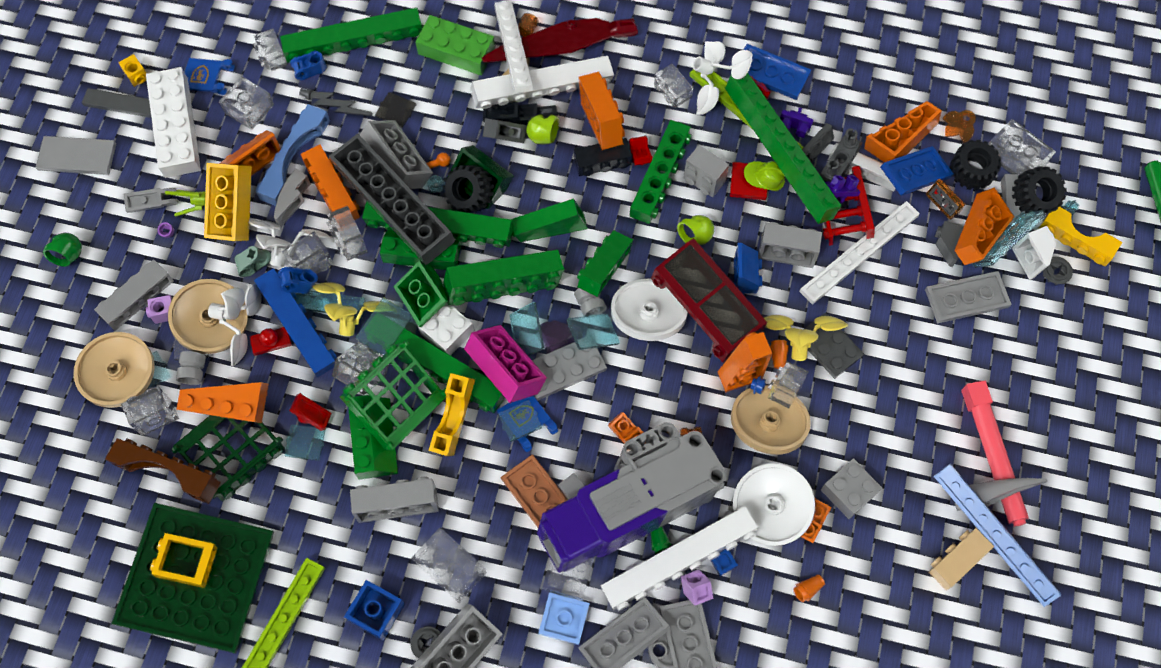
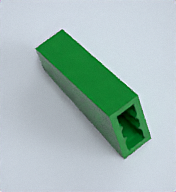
M574 198L511 219L514 225L512 236L516 237L520 242L588 229L584 212Z

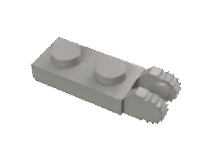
M156 188L124 193L125 211L131 213L177 205L178 199L163 200V195H166L165 191H177V189Z

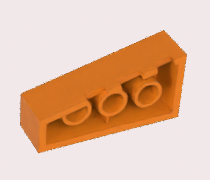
M995 187L976 195L954 251L964 265L983 260L1014 218V215Z

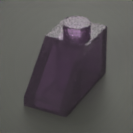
M555 320L544 322L537 328V335L547 354L582 339L580 328Z

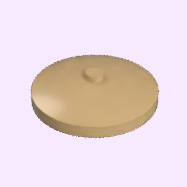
M201 279L185 285L175 294L168 309V322L173 336L182 346L202 354L218 353L231 347V340L236 332L224 324H220L219 319L210 318L208 316V309L211 303L225 305L221 293L234 288L233 286L220 280ZM246 309L241 310L235 320H226V322L240 330L241 334L245 332L248 323Z
M112 332L101 335L89 342L77 357L74 366L75 385L88 401L97 406L107 408L124 406L139 398L149 387L154 375V357L148 346L135 335L125 332Z
M765 385L762 394H753V390L749 388L736 398L731 410V424L737 436L746 445L762 453L779 455L792 452L804 443L810 430V416L804 404L795 395L779 387Z

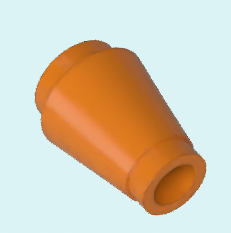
M785 340L771 341L770 349L772 351L774 369L785 368L789 348Z
M816 575L797 583L793 591L799 601H810L825 585V582L820 575Z

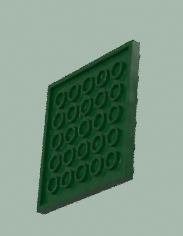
M154 503L111 624L236 654L274 531ZM165 533L213 543L218 547L205 588L157 578L151 574L152 561L154 558H157L159 552L157 550L159 540L164 537ZM171 542L162 571L194 578L203 549Z

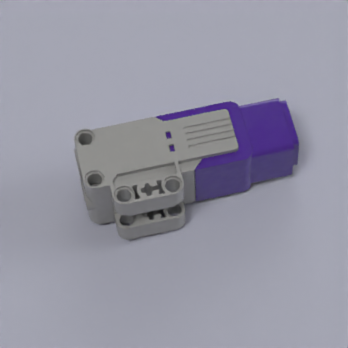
M662 423L628 440L624 444L621 457L618 458L614 467V472L582 487L575 497L544 512L537 535L558 573L567 572L595 556L605 557L699 506L710 502L715 494L724 488L726 471L700 432L692 431L681 436L673 424ZM662 432L668 433L670 437H664Z

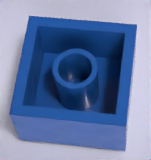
M366 580L344 615V618L384 641L405 603L402 599Z

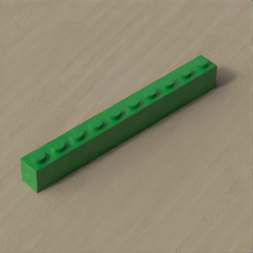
M747 73L742 79H735L730 75L725 90L815 221L820 224L833 220L841 204L751 76Z

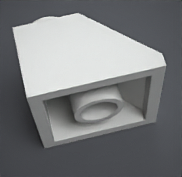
M1047 226L1027 233L1012 247L1029 280L1034 279L1050 265L1056 241L1053 233Z

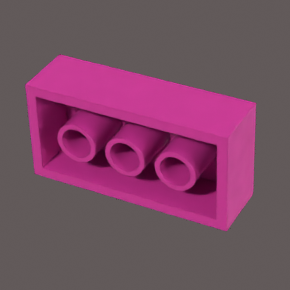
M501 325L471 333L464 350L509 403L537 395L540 392L547 377Z

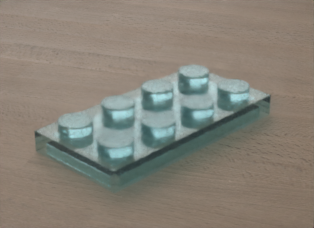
M1040 210L1019 214L1015 217V222L1007 226L984 259L974 262L972 265L975 268L993 266L1046 217L1045 213Z

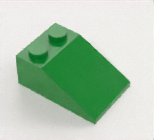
M418 261L393 286L419 327H422L448 302L440 277L432 266L425 265L421 261Z

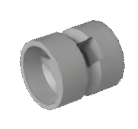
M580 288L574 292L578 304L581 305L580 309L584 318H594L606 311L607 307L604 300L600 298V294L596 297Z
M193 351L181 352L179 358L181 367L177 369L176 381L187 385L201 384L203 378V371L201 369L204 368L206 356Z

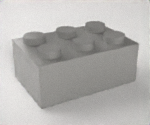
M766 222L760 240L758 257L762 260L813 268L820 252L822 232H818L815 229H801L793 225L784 226L776 222Z

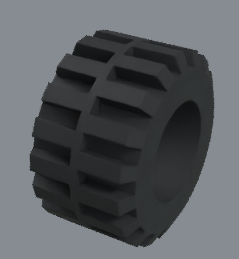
M969 140L968 143H963L951 160L950 169L953 172L952 177H955L954 181L956 183L959 182L961 187L966 186L968 190H971V188H974V190L986 188L1000 171L1002 159L1001 156H998L999 151L994 150V146H989L986 141L982 143L981 140H976L975 142ZM968 161L977 162L983 169L972 167Z
M462 165L448 172L447 175L449 177L444 179L446 185H443V189H445L443 194L444 197L448 198L446 202L452 204L451 208L457 209L459 212L480 211L487 207V203L491 202L490 196L494 195V192H492L494 184H491L493 180L491 177H488L489 173L483 171L482 167ZM467 179L473 185V193L470 198L464 192V185Z
M1042 166L1027 170L1017 176L1018 179L1014 181L1015 186L1012 187V191H1014L1012 198L1016 200L1014 202L1015 205L1020 206L1019 210L1021 212L1025 211L1026 215L1037 216L1051 213L1062 206V200L1066 198L1064 192H1067V188H1064L1066 183L1065 180H1061L1062 175L1060 173L1056 174L1057 170ZM1036 183H1038L1043 190L1042 200H1040L1036 195Z

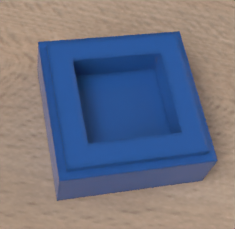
M727 549L719 552L720 555L711 560L720 577L738 566Z

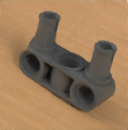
M852 128L847 129L820 175L825 182H831L834 175L844 177L862 145V142L857 139L858 132L856 130L853 133ZM838 159H843L845 162L840 163Z

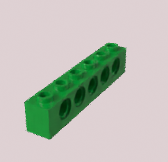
M670 120L630 207L629 217L648 224L651 223L652 218L656 219L659 212L657 207L659 203H663L666 196L664 191L666 188H670L672 183L671 176L673 173L676 174L679 167L678 160L683 159L686 151L684 147L686 144L689 145L691 141L690 126Z

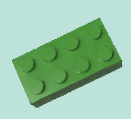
M429 15L416 40V47L419 55L482 76L488 62L482 61V57L495 49V41L492 35Z

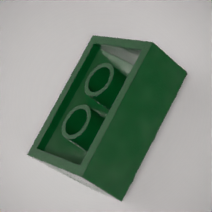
M474 145L461 148L450 170L453 171V168L462 165H475L482 167L483 171L489 173L488 177H491L493 180L491 184H494V188H492L494 195L490 196L491 202L487 203V209L507 191L514 175ZM467 179L464 191L472 196L473 185Z

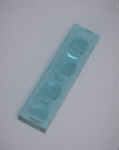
M310 291L307 294L295 293L297 297L294 298L297 304L302 303L305 310L326 313L324 309L325 304H338L336 294H326L317 291ZM341 295L342 305L356 308L357 314L354 317H357L363 303L366 302L365 298Z

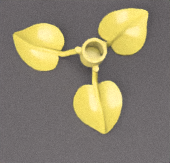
M325 282L313 286V289L317 292L334 293L337 295L338 304H325L324 309L333 321L339 319V334L343 336L354 335L355 325L359 324V320L366 310L369 312L397 313V310L387 303L367 301L363 303L356 319H354L357 309L352 306L342 305L340 292L345 291L344 286L333 282Z
M783 315L764 317L768 322L765 326L766 328L771 330L787 329L785 330V336L789 339L790 346H792L791 358L796 361L807 359L808 348L811 347V343L818 340V334L816 333L818 329L835 331L848 327L846 322L832 316L817 317L814 320V323L817 325H815L813 331L791 328L794 321Z

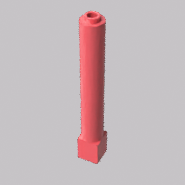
M986 380L966 384L961 391L968 412H972L994 480L1015 478L991 407L993 401ZM1017 492L1002 499L1001 502L1008 523L1013 524L1014 527L1026 524L1025 520L1029 519L1021 493Z

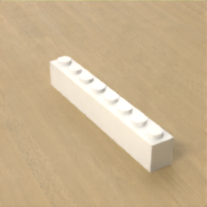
M603 56L530 70L529 73L533 85L531 92L514 93L510 74L472 81L470 90L475 107L487 109L492 105L499 104L502 106L511 101L522 102L527 98L533 97V99H538L543 95L550 94L553 96L562 91L573 92L579 88V76L599 72L601 77L605 78L607 84H609L614 73L609 57Z
M746 506L602 584L601 588L612 609L621 611L628 607V602L636 598L639 601L648 595L647 592L654 588L657 591L666 585L665 582L671 578L673 581L681 578L684 575L683 572L689 568L693 571L702 565V561L706 559L711 561L720 555V551L724 549L729 551L738 546V541L742 539L747 541L753 538L758 527Z

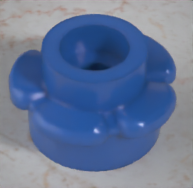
M761 376L753 379L750 387L753 390V394H762L766 379H762Z

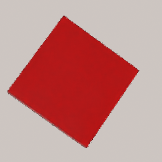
M733 162L730 197L766 200L767 189L752 186L744 177V169L749 163Z

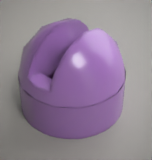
M163 222L158 226L157 231L160 236L164 238L173 236L174 228L171 224ZM163 229L170 230V232H163Z

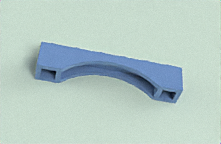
M309 104L301 111L299 120L292 126L290 135L283 141L281 150L276 153L272 165L267 168L263 180L256 187V193L261 201L276 206L278 196L286 182L288 167L293 157L306 143L323 134L330 122L327 111Z

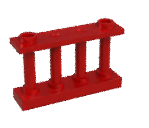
M860 166L852 167V174H850L859 179L856 188L860 191L859 196H849L844 200L854 199V201H858V206L838 211L833 219L858 215V217L861 216L862 222L856 225L831 229L830 221L824 222L823 235L824 239H828L829 246L833 245V236L853 232H865L866 239L874 238L875 228Z

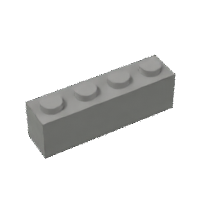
M153 259L150 263L145 264L143 269L136 275L131 276L124 285L117 288L111 296L101 301L94 310L116 331L147 305L148 299L155 298L174 280Z

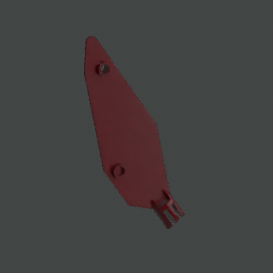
M599 18L568 20L522 37L521 41L526 58L572 53L611 37L636 36L638 29L634 19L615 20L612 22ZM503 45L482 57L483 62L507 61Z

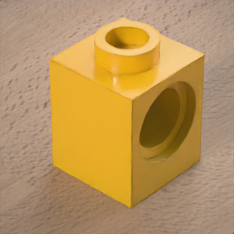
M134 54L118 62L134 87L146 81L147 73Z

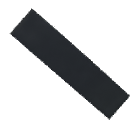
M509 102L502 106L496 104L490 108L483 109V122H485V119H492L527 126L528 122L536 115H543L544 119L550 115L557 116L556 105L538 107L537 103L519 105L518 102Z

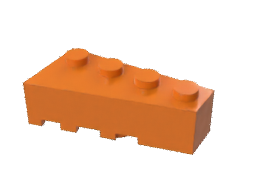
M926 101L909 111L904 117H899L892 124L883 126L878 132L866 136L864 149L883 162L905 156L939 123L942 110Z
M319 144L301 153L300 155L310 177L340 228L360 218L358 203L350 198L352 194L347 186L344 187L342 184L344 181L340 173H336L331 159H328L322 146Z
M764 332L748 334L717 371L725 392L750 385L753 379H757L759 376L763 379L772 356V351Z
M259 382L182 389L179 392L176 410L262 423L269 384Z

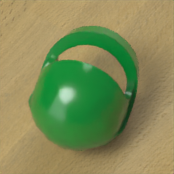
M66 232L60 233L52 238L51 243L45 245L43 255L51 263L66 267L78 259L81 254L82 245L79 238ZM49 250L58 252L66 258H56L49 252Z

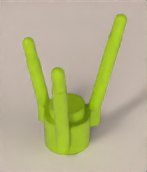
M177 190L164 192L166 195L190 197L191 205H195V207L176 212L175 216L203 210V206H205L206 191Z

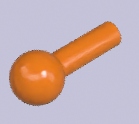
M442 152L437 155L435 160L426 164L430 169L437 166L446 167L450 164L451 158L447 153Z

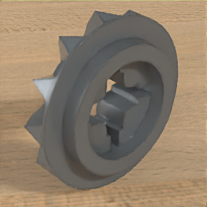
M1052 257L1050 265L1043 270V277H1046L1048 282L1055 283V286L1058 284L1064 285L1073 275L1072 266L1061 257ZM1060 267L1059 273L1054 275V270Z
M433 627L418 629L411 638L410 646L412 653L419 659L426 651V649L423 650L424 643L421 638L427 641L432 639V644L441 634L440 631Z

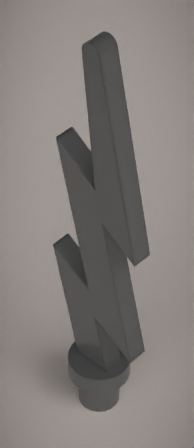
M302 88L299 91V95L304 96L307 100L319 99L314 105L339 107L335 110L337 113L373 115L370 111L351 108L350 106L355 101L329 99L334 93L315 92L311 89L305 90Z

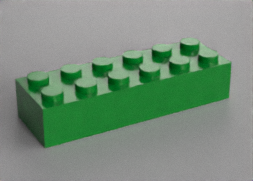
M558 250L447 267L443 287L448 305L454 304L459 306L465 302H480L488 298L498 299L506 295L516 296L524 292L534 293L541 289L552 290L558 286L564 272V267Z

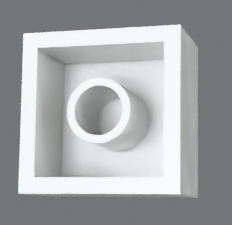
M448 303L422 327L418 326L420 334L427 341L450 356L474 332L472 322L452 305H448Z

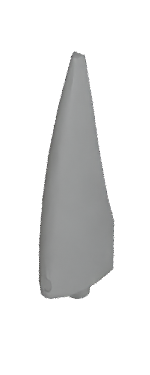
M1011 478L976 483L969 486L985 505L990 507L1017 492L1048 481L1042 478ZM955 503L956 510H961V508Z

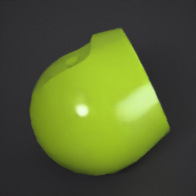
M543 115L533 117L528 122L526 129L529 139L540 145L552 144L558 133L559 117L555 115H550L546 119L543 118Z
M695 215L691 219H683L677 225L678 234L685 243L693 238L688 237L685 233L684 224L693 231L695 235L693 238L699 245L708 243L714 235L713 222L703 215Z

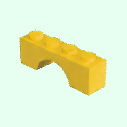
M1061 207L1046 215L1038 229L1047 226L1053 233L1054 238L1062 244L1075 249L1078 253L1091 258L1097 264L1106 266L1113 259L1122 244L1120 240L1107 233L1097 237L1081 234L1072 224V213Z
M450 373L445 390L446 406L439 426L433 433L429 451L445 456H454L475 379Z

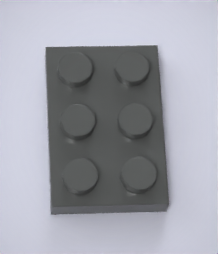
M813 321L803 330L813 331L815 325L817 324H815ZM818 329L816 331L818 340L811 343V347L808 348L813 357L834 379L864 356V353L841 329L835 331Z

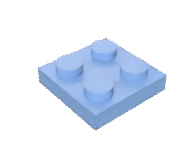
M549 592L538 634L579 645L590 603Z

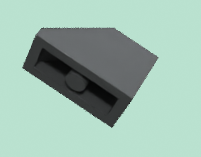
M485 119L483 137L524 143L526 125Z
M944 221L941 227L938 226L934 237H937L935 245L947 264L953 267L958 260L954 250L964 226Z

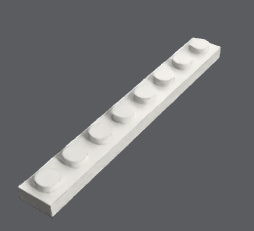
M512 1L495 2V12L514 93L531 92L533 85Z
M906 201L875 227L874 238L866 239V235L804 285L799 292L813 305L913 222L920 213Z

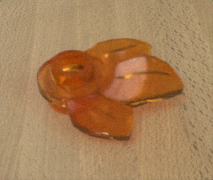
M951 111L943 116L942 119L948 123L945 128V137L960 135L964 143L972 138L974 135L973 125L976 120V116L972 111ZM968 116L970 120L965 121L963 117Z

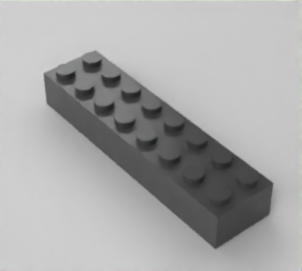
M358 133L329 156L334 167L425 265L429 264L455 242L451 231Z

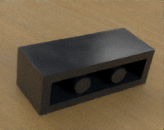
M623 138V145L604 150L601 149L599 144L575 148L574 160L578 175L590 176L593 173L608 172L616 168L623 169L632 165V154L627 138Z

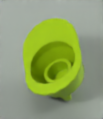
M753 161L744 169V177L752 186L771 191H778L784 186L785 176L776 162L764 163Z

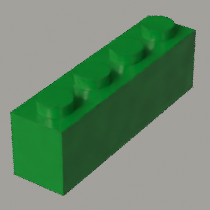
M615 230L609 236L606 235L602 246H598L595 250L594 257H590L585 269L581 268L579 271L577 287L598 297L630 253L633 239Z

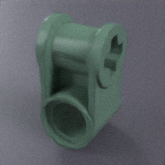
M250 246L242 253L236 255L234 259L238 275L240 277L253 275L256 271L269 264L271 253L266 249L259 250L256 246Z

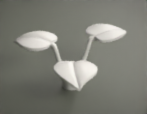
M705 42V58L699 56L693 62V69L700 72L701 77L709 83V85L703 86L699 91L697 115H702L712 110L719 98V89L713 87L714 84L707 75L712 74L715 68L719 67L732 69V77L742 79L750 69L752 52L741 50L733 56L731 66L721 65L719 62L725 56V45L722 42Z
M249 220L248 222L254 227L271 231L272 236L257 234L256 239L263 249L272 246L269 264L273 266L284 267L286 257H290L291 251L301 236L326 238L334 243V239L322 231L302 229L288 251H285L286 247L284 246H288V242L275 238V229H281L278 224L263 220Z
M256 284L249 286L246 294H244L241 288H232L224 291L221 295L225 305L211 303L208 309V316L210 318L219 319L220 324H224L236 332L231 340V366H235L244 357L248 347V339L246 334H241L240 330L226 322V320H235L241 310L246 309L248 316H253L258 312L261 305V291Z

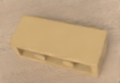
M977 528L971 532L966 530L959 537L960 543L950 545L945 550L947 555L943 559L939 556L930 564L933 568L929 573L946 591L953 587L994 547Z

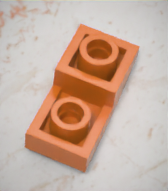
M624 412L619 413L607 425L624 444L628 440L644 433L638 426L636 427Z
M815 499L813 521L801 537L813 543L832 507Z

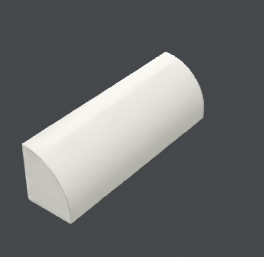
M836 143L834 145L828 160L832 156L833 152L835 151L839 143ZM859 152L857 153L847 170L848 172L852 173V167L860 166L862 178L893 192L896 189L880 168L883 164L882 162ZM838 159L840 163L845 162L843 159Z

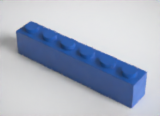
M273 268L256 278L254 282L316 377L318 378L336 367L335 359H337V356L332 349L327 350L324 345L327 341L321 333L317 334L314 330L317 328L311 318H306L304 313L307 311L301 302L297 304L294 300L297 297L294 292L282 291V280Z

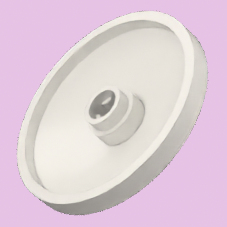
M652 279L634 280L623 285L614 294L611 303V315L616 326L628 336L639 340L658 341L669 338L682 329L687 319L688 312L668 288L660 289L656 287Z
M764 464L750 470L738 483L733 497V511L735 512L746 506L758 527L755 532L756 535L751 539L765 545H785L800 538L810 527L815 514V497L808 481L795 469L783 464Z

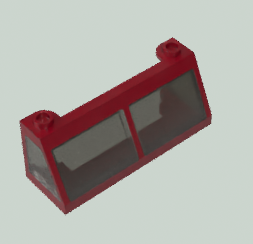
M694 238L657 266L652 274L653 284L660 289L667 287L714 342L712 352L722 363L730 357L748 334L753 332L761 333L768 323Z

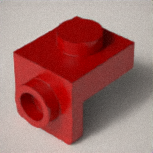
M647 136L630 138L629 145L634 165L651 163L652 155L648 148Z

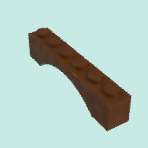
M117 438L105 457V460L114 466L128 472L144 468L169 470L175 474L185 493L207 504H210L221 484L220 481L214 478L216 474L209 470L199 471L200 468L191 463H188L186 466L182 460L176 457L169 459L167 458L168 455L157 450L154 453L152 452L153 449L143 444L140 447L136 446L137 443L128 438L125 441Z

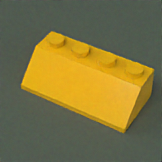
M207 163L204 238L249 241L248 222L250 220L252 166Z

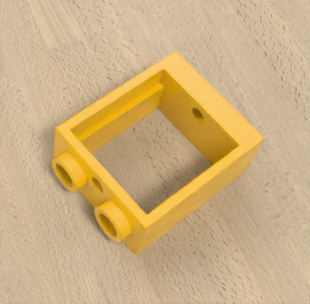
M165 533L164 537L159 540L157 546L159 552L157 558H154L152 561L151 574L157 578L205 588L218 547L213 543ZM171 542L203 549L194 578L162 571Z

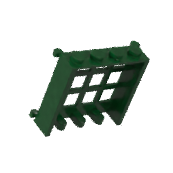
M210 415L173 445L171 451L174 454L179 452L187 463L195 466L209 457L216 464V467L211 472L215 474L221 470L228 478L213 496V499L218 497L223 502L225 499L231 498L240 486L246 485L255 473L264 470L267 463L272 459L278 458L282 454V450L285 449L281 444L283 438L281 436L276 438L263 423H257L261 429L250 438L242 429L250 421H242L238 425L234 419L227 418L235 428L223 437L216 427L226 418ZM213 431L220 441L208 450L200 440ZM239 431L247 441L234 450L227 440ZM265 432L273 442L261 451L253 441ZM197 443L205 453L193 462L186 452ZM224 444L232 454L219 463L212 453ZM251 444L259 454L246 463L239 453ZM236 457L244 467L231 476L224 466Z

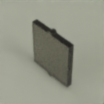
M388 92L383 102H380V107L375 116L385 121L395 120L403 128L408 118H411V113L416 107V103Z

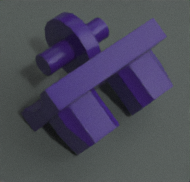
M799 107L798 111L790 110L789 112L782 110L780 119L788 130L790 127L797 129L796 135L804 138L810 132L814 119L808 118V115L801 113L803 109Z
M834 175L831 182H825L840 204L847 197L859 196L860 191L856 188L859 179L854 175H848L846 179L843 176Z

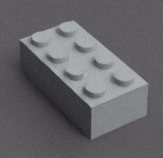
M395 120L367 122L360 136L410 189L423 188L433 172Z
M419 477L416 481L403 479L396 481L394 484L381 482L373 487L360 485L350 490L352 515L358 523L439 512L437 488L433 479H429V477Z
M467 603L411 668H474L502 636V633L476 608Z

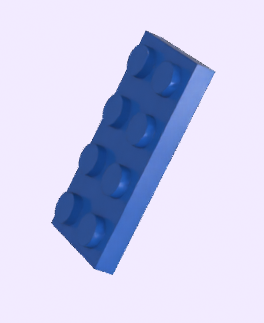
M746 44L744 50H748L753 54L748 74L756 81L765 84L767 89L797 101L811 73V69Z
M933 146L884 162L880 167L901 196L949 179L953 175L951 169Z

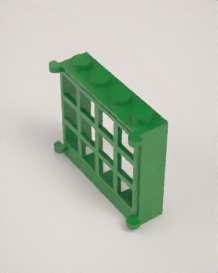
M407 340L399 344L393 343L385 350L386 354L373 360L371 363L372 367L357 375L358 380L345 386L342 390L344 393L339 396L385 450H393L446 398V388L441 390L408 351L406 346L409 342ZM398 355L408 364L403 370L393 360ZM389 363L399 373L390 383L380 373ZM410 369L420 379L416 384H413L406 375ZM376 375L385 385L377 395L367 386ZM401 378L411 387L402 397L392 387ZM422 383L432 393L427 398L418 389ZM361 389H364L372 398L363 408L353 399ZM388 390L398 400L389 409L379 400ZM413 392L422 400V403L414 411L404 401ZM374 403L384 412L375 423L366 414V411ZM400 404L410 414L401 424L391 414ZM388 417L397 428L386 437L378 428V425Z

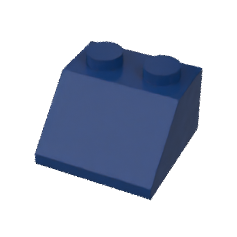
M738 243L734 256V285L741 293L757 294L759 287H762V276L759 275V270L762 268V259L758 257V251L743 243Z

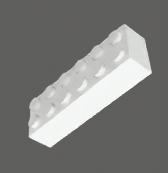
M182 67L146 74L158 169L165 178L201 171L186 74Z

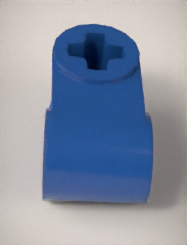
M312 51L303 56L295 57L290 61L297 80H305L314 75L322 74L327 68L325 60L319 51Z
M284 267L278 271L279 278L282 280L281 288L284 292L307 294L318 280L317 274L310 269Z

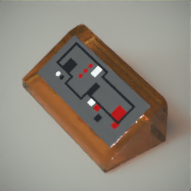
M938 179L926 193V196L950 220L957 216L965 206L961 199L941 179Z

